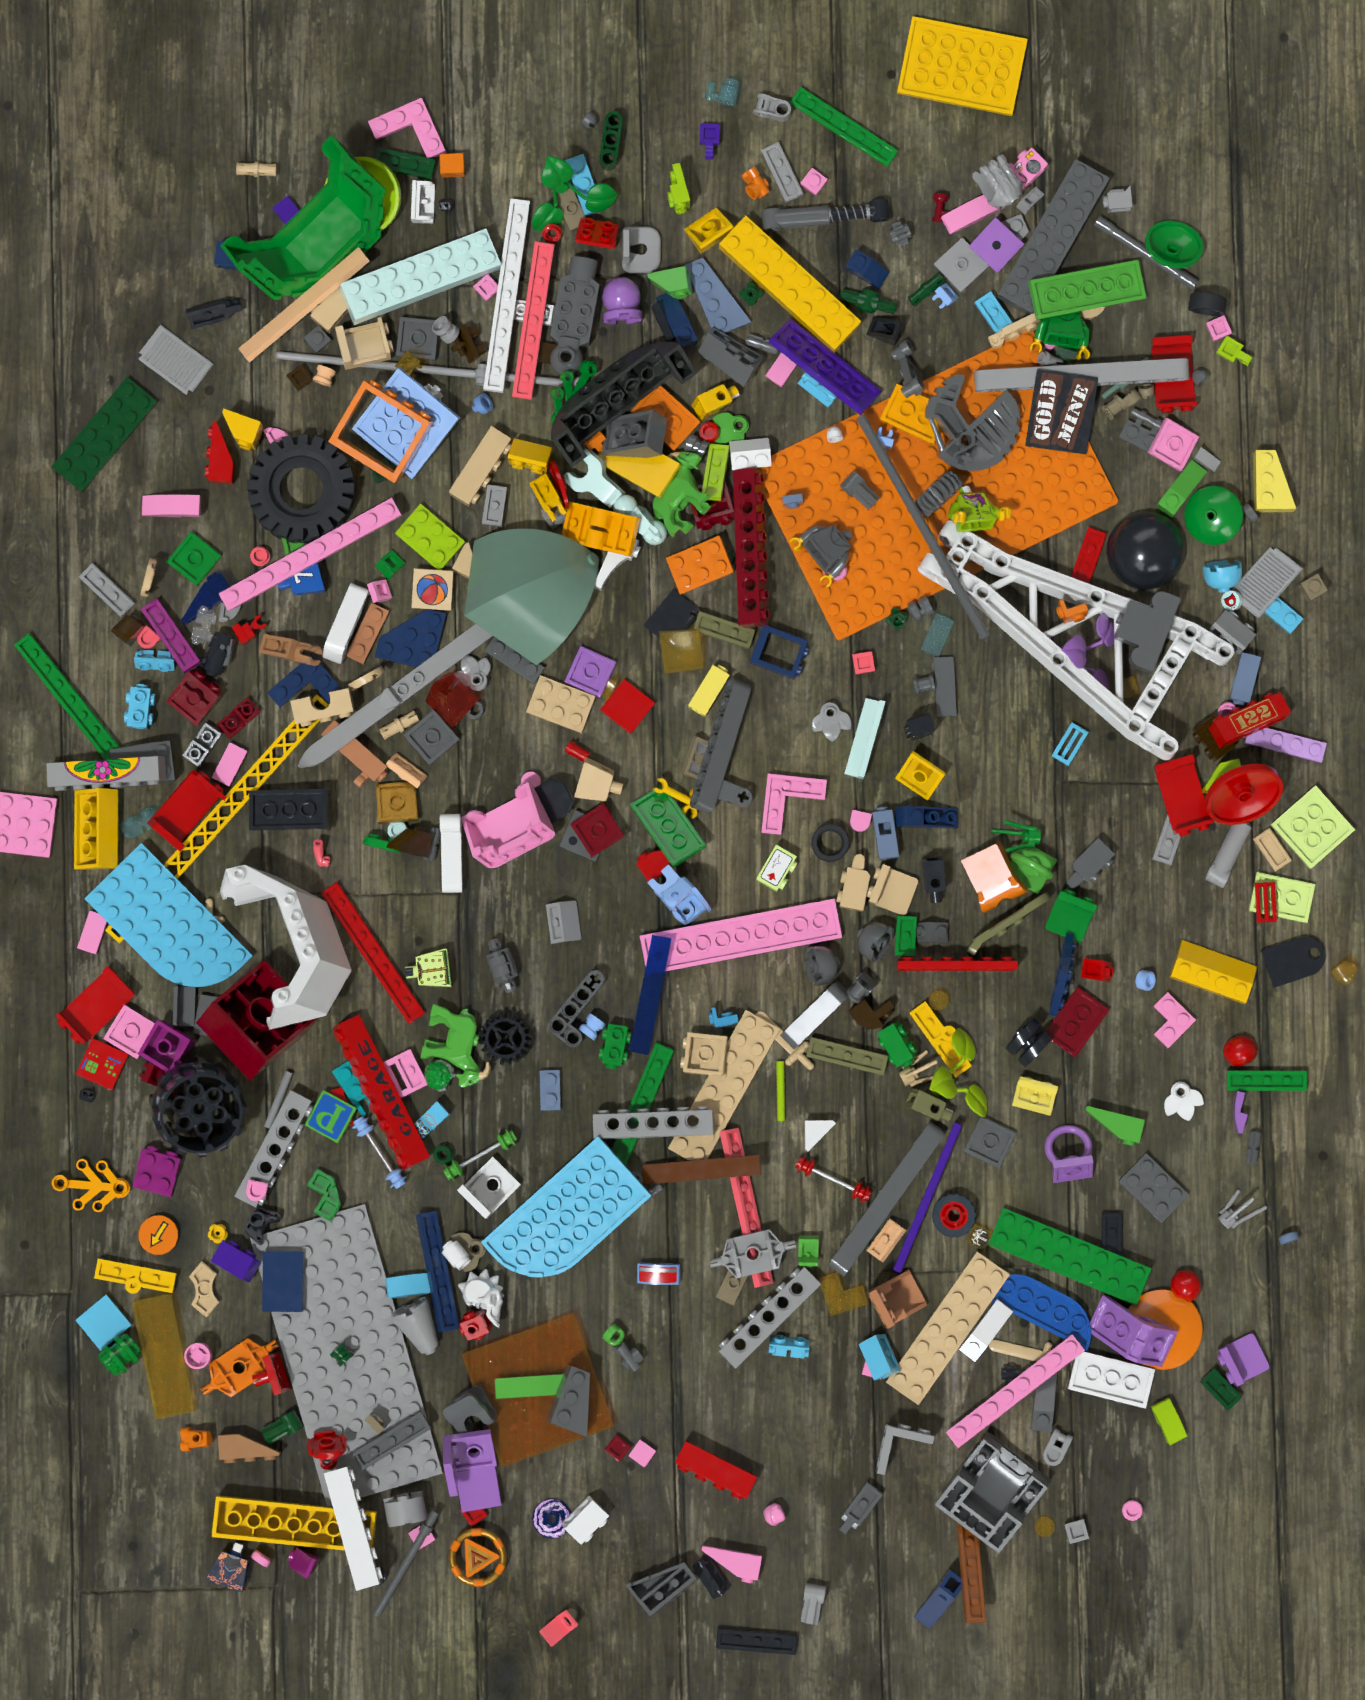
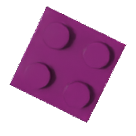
M157 1020L140 1048L138 1055L167 1072L173 1068L175 1061L181 1060L182 1063L185 1061L196 1039L165 1020Z

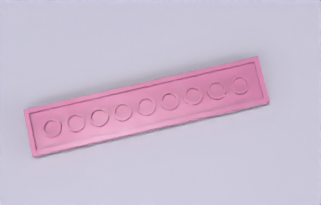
M835 899L640 936L647 975L842 938Z

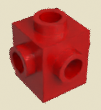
M485 1309L475 1312L471 1310L463 1315L459 1329L468 1341L472 1339L479 1340L490 1332L493 1325L487 1318Z

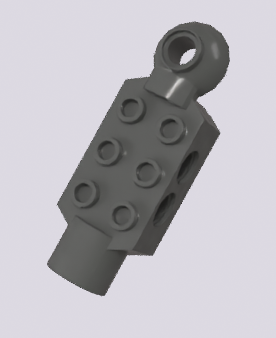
M571 257L568 275L560 278L550 334L551 340L558 344L551 352L550 363L553 369L560 374L564 370L572 373L576 372L582 364L580 349L590 346L600 286L595 281L598 262L590 258ZM568 353L572 358L569 362H563L561 356Z

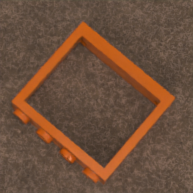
M372 379L370 381L365 380L362 382L328 442L393 483H398L434 421L430 419L431 416L426 412L415 410L414 405L409 401L404 400L402 402L397 398L398 395L393 391H385L380 388V383ZM367 390L422 424L396 470H393L341 437L342 432Z

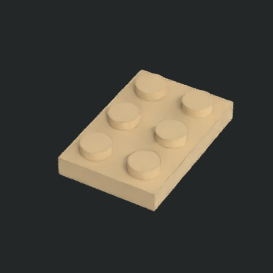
M540 675L526 713L582 734L596 696Z

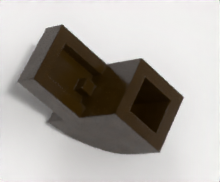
M864 999L849 1010L848 1013L860 1027L874 1030L883 1026L879 1018L882 1017L885 1020L893 1014L892 1009L894 1005L889 1001L873 1012Z

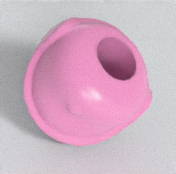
M774 1503L764 1509L763 1515L768 1524L776 1526L780 1522L785 1521V1513L781 1505Z

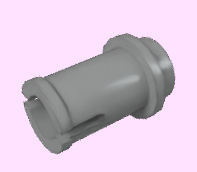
M1044 351L1038 355L1037 362L1042 367L1060 366L1057 362L1063 364V359L1052 356L1049 352Z

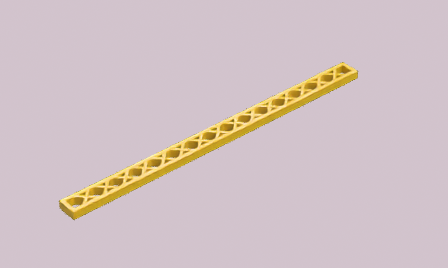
M317 694L312 699L313 704L319 701L325 709L329 706ZM320 719L312 720V725L302 729L293 720L228 792L225 801L222 799L183 843L185 847L181 852L191 850L190 860L181 861V852L179 850H176L164 864L166 868L170 865H177L178 873L175 875L177 879L184 874L249 801L247 791L259 790L315 728ZM296 732L297 740L295 743H286V735ZM277 747H283L284 755L281 758H273V750ZM262 762H270V770L268 772L260 773V764ZM249 777H257V785L255 787L247 788L246 780ZM244 791L242 802H234L233 794ZM223 806H230L231 814L228 817H220V809ZM209 821H217L216 831L207 832V823ZM196 836H204V844L202 846L194 847V838ZM109 925L105 931L121 944L124 938L122 936L119 938L112 932L113 927Z

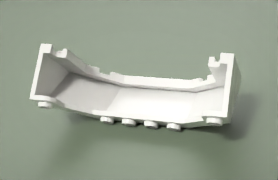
M247 865L226 869L220 889L223 900L231 897L234 899L235 906L276 897L300 963V967L289 986L276 989L272 994L274 1007L271 1017H267L266 1020L269 1030L326 1016L352 971L327 902L277 876Z

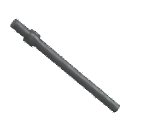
M432 1510L426 1522L420 1526L418 1536L373 1611L375 1616L380 1617L426 1536H429L433 1530L432 1526L439 1515L437 1511Z

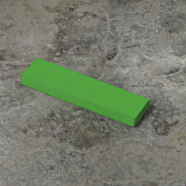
M564 1374L495 1378L496 1399L556 1395Z

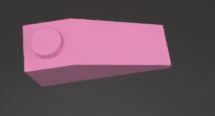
M702 1545L703 1552L734 1575L742 1578V1582L753 1583V1580L758 1581L762 1555Z

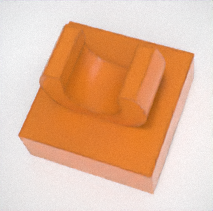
M598 432L586 441L584 445L590 451L594 448L599 453L603 448L601 442L606 438L601 432Z

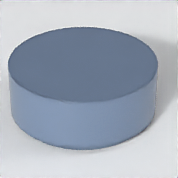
M1296 1231L1279 1237L1281 1245L1300 1239Z

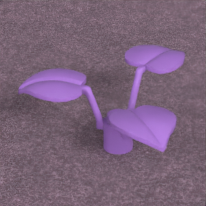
M1101 614L1096 622L1097 633L1101 638L1100 641L1086 647L1084 639L1077 635L1072 637L1061 651L1069 657L1076 668H1084L1086 671L1091 672L1092 676L1109 690L1108 677L1102 669L1096 671L1095 669L1084 667L1086 664L1085 651L1103 643L1107 647L1114 644V623L1106 614Z

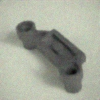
M905 339L890 352L896 361L899 360L901 366L899 371L904 378V387L901 388V391L908 398L913 394L918 396L923 393L925 387L918 377L916 367L909 358V355L914 353V348Z

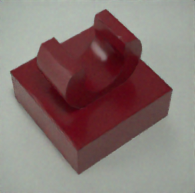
M144 1063L143 1066L146 1067L144 1074L139 1073V1077L142 1078L141 1081L157 1087L156 1078L161 1073L164 1075L165 1071L153 1063Z

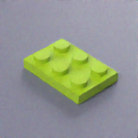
M422 504L414 510L395 532L401 540L437 570H442L465 544L463 539Z

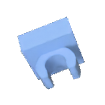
M945 283L935 290L936 295L933 296L932 300L935 301L941 298L943 301L939 306L941 309L954 303L959 297Z
M880 427L877 432L878 438L885 449L891 450L894 439H891L893 431L890 430L888 436H883L881 433L882 427Z

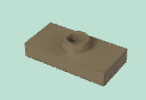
M569 188L566 192L557 194V201L571 232L578 229L580 218L586 217L574 191Z
M728 1270L716 1298L734 1306L748 1276L735 1278Z

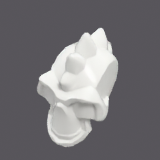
M484 1269L479 1276L470 1272L467 1281L458 1284L465 1303L468 1306H476V1309H480V1307L486 1309L487 1318L499 1328L500 1310L503 1303L502 1298L504 1297V1294L501 1293L503 1287L498 1285L499 1276L490 1278L487 1269Z

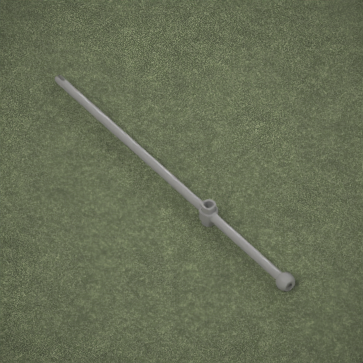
M281 351L275 354L277 359L344 365L342 357ZM385 361L361 367L386 370L402 368L407 372L469 377L476 379V385L484 386L487 364H478L476 370ZM506 373L505 381L514 382L515 374ZM535 376L534 384L563 387V381L560 378ZM579 376L574 377L573 381L571 382L572 389H574L577 381L579 380Z

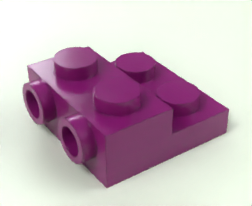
M147 1146V1149L142 1148L132 1187L172 1197L182 1159L177 1158V1153L169 1151L166 1154L158 1153L159 1149Z

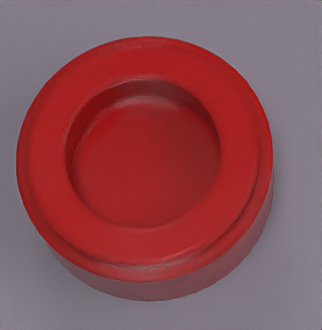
M706 422L700 427L699 434L703 440L712 443L719 438L720 430L715 423Z

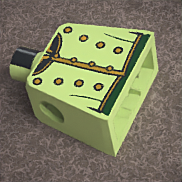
M442 949L417 956L416 966L405 967L406 979L418 977L419 986L452 987L448 950Z

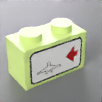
M776 845L756 881L776 892L779 888L783 890L788 881L785 878L789 871L793 872L798 864L795 861L797 856Z

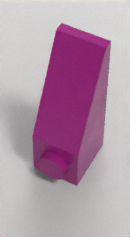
M298 1546L296 1550H291L287 1560L290 1561V1568L308 1579L312 1575L320 1556Z

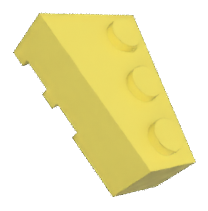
M1256 450L1253 453L1254 511L1294 512L1296 506L1276 450Z

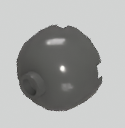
M872 922L866 925L865 928L862 927L857 934L858 949L862 956L874 963L875 961H880L889 950L890 945H887L889 938L893 940L894 929L881 922Z
M824 946L807 948L805 955L809 956L808 960L805 961V967L810 982H815L813 986L825 985L833 981L837 975L838 968H840L839 958L835 956L834 952Z

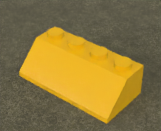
M95 788L75 790V870H106L117 867L118 789Z
M1182 940L1169 978L1245 1004L1253 985L1257 966Z

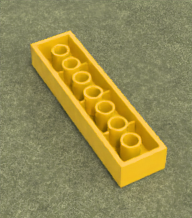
M747 216L719 243V249L832 352L835 353L861 326V320Z
M216 1496L212 1537L345 1550L333 1507ZM365 1510L367 1520H364L365 1528L370 1529L372 1540H369L371 1548H373L377 1511Z

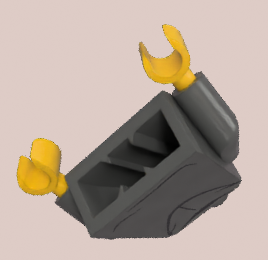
M812 526L802 533L799 539L792 538L790 545L794 542H799L798 546L794 547L793 550L799 551L803 545L825 574L829 572L828 575L822 576L820 579V583L825 578L829 579L830 583L825 587L829 588L832 585V579L836 578L846 567L849 558L848 550L851 547L848 541L852 539V534L847 529L840 533L835 526L828 528L826 526Z

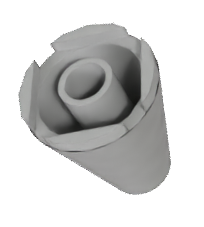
M426 1297L412 1300L413 1303L408 1306L407 1304L402 1305L392 1312L391 1317L421 1354L430 1355L437 1350L436 1347L439 1344L429 1302Z

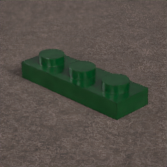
M379 147L375 158L387 165L392 172L432 180L436 163L435 159Z

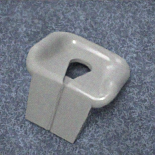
M625 227L622 230V268L628 273H651L657 270L661 263V236L659 232L652 227ZM644 244L647 247V252L643 255L631 253L630 246Z

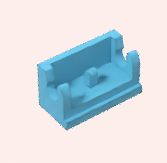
M886 1334L874 1335L859 1344L874 1381L881 1378L885 1379L901 1371Z

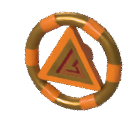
M471 1528L462 1532L454 1539L449 1550L448 1560L451 1571L459 1581L469 1586L482 1587L493 1583L502 1575L506 1567L507 1553L505 1545L495 1533L483 1528ZM485 1536L493 1541L499 1554L473 1542L468 1537ZM464 1540L466 1576L456 1563V1552ZM499 1558V1563L490 1576L480 1579L469 1578Z

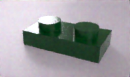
M1215 1368L1200 1381L1227 1411L1242 1398Z

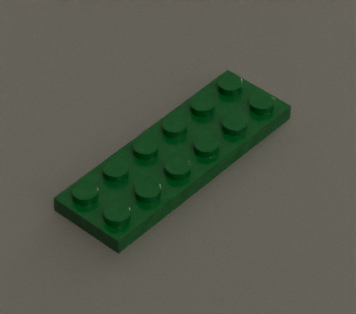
M126 377L51 468L83 493L158 402Z

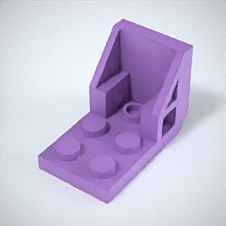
M1106 1295L1102 1296L1090 1321L1091 1334L1126 1359L1135 1363L1162 1367L1178 1333L1173 1327L1146 1316L1133 1314Z

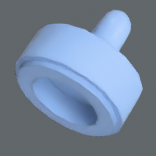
M1147 970L1139 971L1135 979L1136 987L1145 991H1150L1156 982L1155 974Z

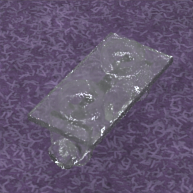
M201 606L198 609L195 623L202 624V627L194 625L191 640L196 645H199V642L203 643V649H205L206 642L210 643L212 631H210V627L215 625L217 614L214 613L215 606L212 607V610H208L207 606Z

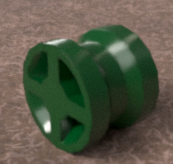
M345 1342L330 1354L332 1358L337 1360L339 1367L355 1355L353 1351L348 1350Z

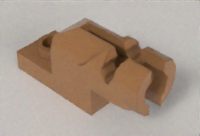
M269 634L263 635L259 653L312 666L319 665L321 661L302 655V652L323 655L321 647Z

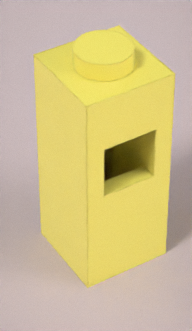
M712 665L689 703L688 708L706 717L730 677L727 674L728 670L721 665L717 667Z

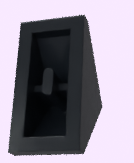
M873 316L866 335L895 346L903 323Z

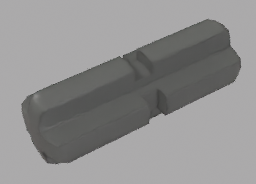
M753 334L748 335L747 345L758 349L761 347L766 352L777 354L778 350L769 343L768 339L763 340L762 337Z
M431 827L429 833L434 836L429 858L423 857L427 861H434L437 851L436 844L439 843L441 834L439 828Z
M1258 1131L1250 1132L1249 1149H1247L1246 1164L1249 1165L1257 1164L1259 1152L1257 1148L1260 1145L1261 1133Z

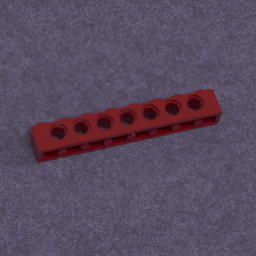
M755 467L733 470L738 625L744 628L768 626L770 612L767 607V600L769 599V592L767 590L768 572L766 570L768 556L765 550L767 535L764 528V523L766 522V514L764 512L765 494L763 492L765 478L762 471ZM752 486V490L748 494V489ZM753 505V509L749 513V508ZM753 525V530L750 532L749 529ZM754 544V549L750 552V547ZM755 563V568L751 571V566ZM756 583L755 588L752 590V585ZM756 602L755 609H752L753 604Z

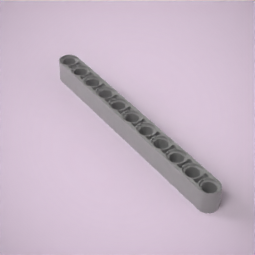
M1185 358L974 371L975 392L979 393L1005 390H1034L1037 369L1097 377V386L1172 382L1190 379L1189 362Z

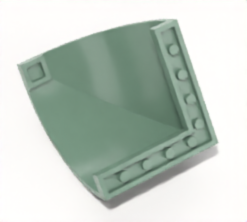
M509 529L483 536L475 540L473 545L464 616L537 665L564 642L583 615L595 587L599 557L578 542L549 531Z

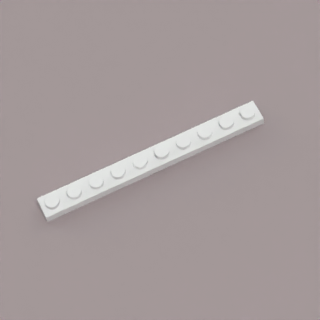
M510 199L483 387L484 391L499 393L504 391L530 201Z

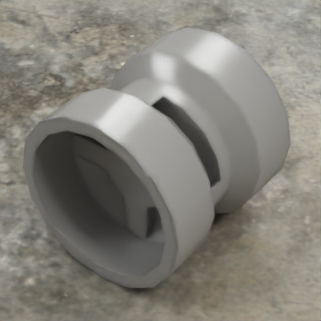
M446 316L439 317L432 325V331L447 344L453 342L459 335V329L454 324H451V321Z

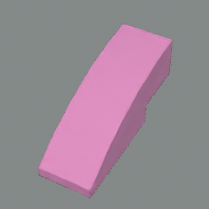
M982 195L948 212L941 219L949 234H952L978 223L984 218L1000 212L1002 209L989 205L985 195Z
M200 495L143 496L142 516L200 517Z

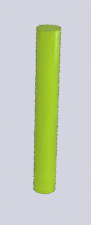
M784 1061L776 1062L777 1121H785Z

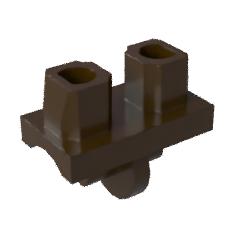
M466 324L461 325L459 335L454 340L455 345L451 347L452 352L458 351L460 357L465 355L469 364L475 362L478 357L486 352L483 343L474 345L472 340L479 336L476 326L467 327Z

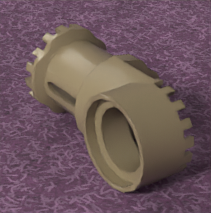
M1136 389L1128 393L1124 399H1121L1116 394L1113 396L1114 399L1107 405H1102L1101 409L1110 420H1113L1119 411L1130 408L1142 396Z

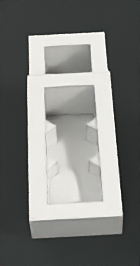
M635 540L632 557L613 552L607 553L597 576L595 589L601 591L607 579L617 567L626 560L632 561L633 557L637 558L641 549L638 546L639 540Z

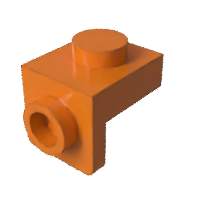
M1061 599L1058 602V607H1056L1058 617L1063 619L1064 624L1071 621L1076 623L1085 619L1088 614V608L1086 603L1067 609L1064 600Z

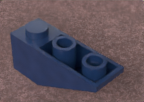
M921 806L895 807V827L958 828V809Z
M948 1569L917 1611L914 1618L930 1629L961 1591V1577L951 1569Z

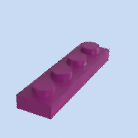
M157 598L141 608L142 613L184 674L201 663Z

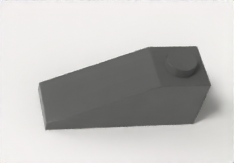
M1057 1373L1034 1390L1030 1423L1031 1430L1052 1431Z

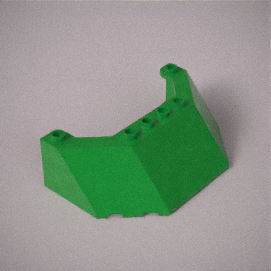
M332 134L324 141L321 147L323 154L329 159L327 184L273 238L245 242L241 237L233 235L220 245L236 268L273 300H279L284 296H301L358 247L365 254L381 238L380 222L383 219L384 206L382 202L383 196H385V188Z

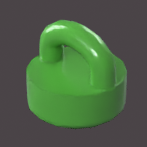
M614 1323L607 1329L602 1339L610 1345L616 1346L623 1341L625 1333ZM617 1333H619V1338L616 1341H613L612 1339L615 1337Z

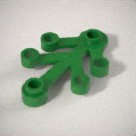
M589 360L582 362L579 368L581 376L573 390L571 385L574 379L573 373L567 370L562 371L560 379L563 381L564 391L557 387L551 390V397L553 398L555 412L551 416V424H553L556 415L562 407L561 399L564 397V394L567 401L586 384L589 377L596 374L597 366L594 362Z

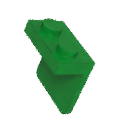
M1065 889L1064 892L1060 891L1058 893L1045 928L1065 937L1066 933L1074 934L1073 941L1080 943L1084 938L1097 905L1094 904V900L1083 897V899L1075 897L1076 893Z

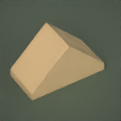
M465 543L452 567L454 572L468 579L472 560V551L469 543Z

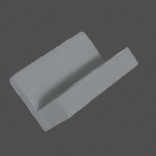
M565 901L547 904L546 911L551 944L581 940L577 902Z

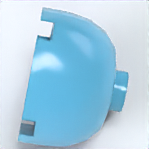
M1228 560L1206 563V566L1202 565L1204 580L1211 588L1218 589V592H1229L1230 588L1236 586L1241 580L1242 562L1233 560L1234 564H1230Z

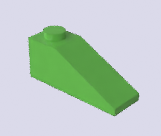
M1191 460L1156 507L1172 518L1207 471Z
M1085 1106L1084 1110L1114 1136L1123 1140L1122 1144L1134 1146L1135 1143H1140L1145 1120Z

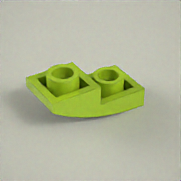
M1169 1398L1151 1406L1157 1424L1161 1426L1166 1442L1169 1445L1187 1437L1181 1420Z

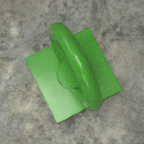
M1037 848L1020 849L1011 854L1012 860L1010 863L1016 876L1028 890L1038 895L1045 881L1053 878L1051 870L1057 859Z

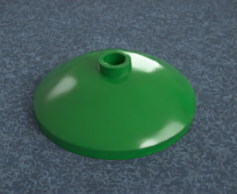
M1162 221L1153 225L1148 230L1145 238V247L1148 254L1156 262L1169 268L1180 269L1194 265L1201 258L1204 249L1202 238L1198 232L1189 225L1178 221Z
M1208 486L1196 491L1190 497L1185 507L1184 520L1189 533L1196 540L1207 545H1219L1230 541L1239 532L1243 523V508L1237 496L1230 490L1220 486ZM1210 512L1214 513L1212 520L1208 518Z

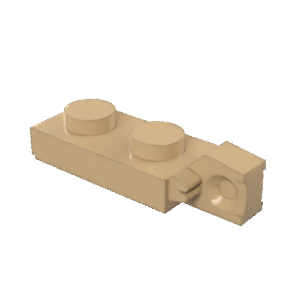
M1035 313L1002 328L1000 332L989 336L988 341L993 350L1003 347L1006 341H1014L1021 336L1020 334L1036 330L1040 319L1036 320Z

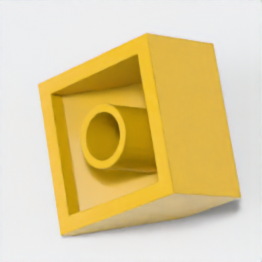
M223 409L222 413L237 444L240 445L239 447L247 451L251 449L256 450L264 430L262 423Z

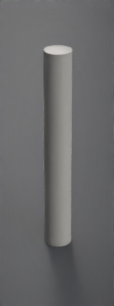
M285 1071L264 1127L271 1128L293 1073Z

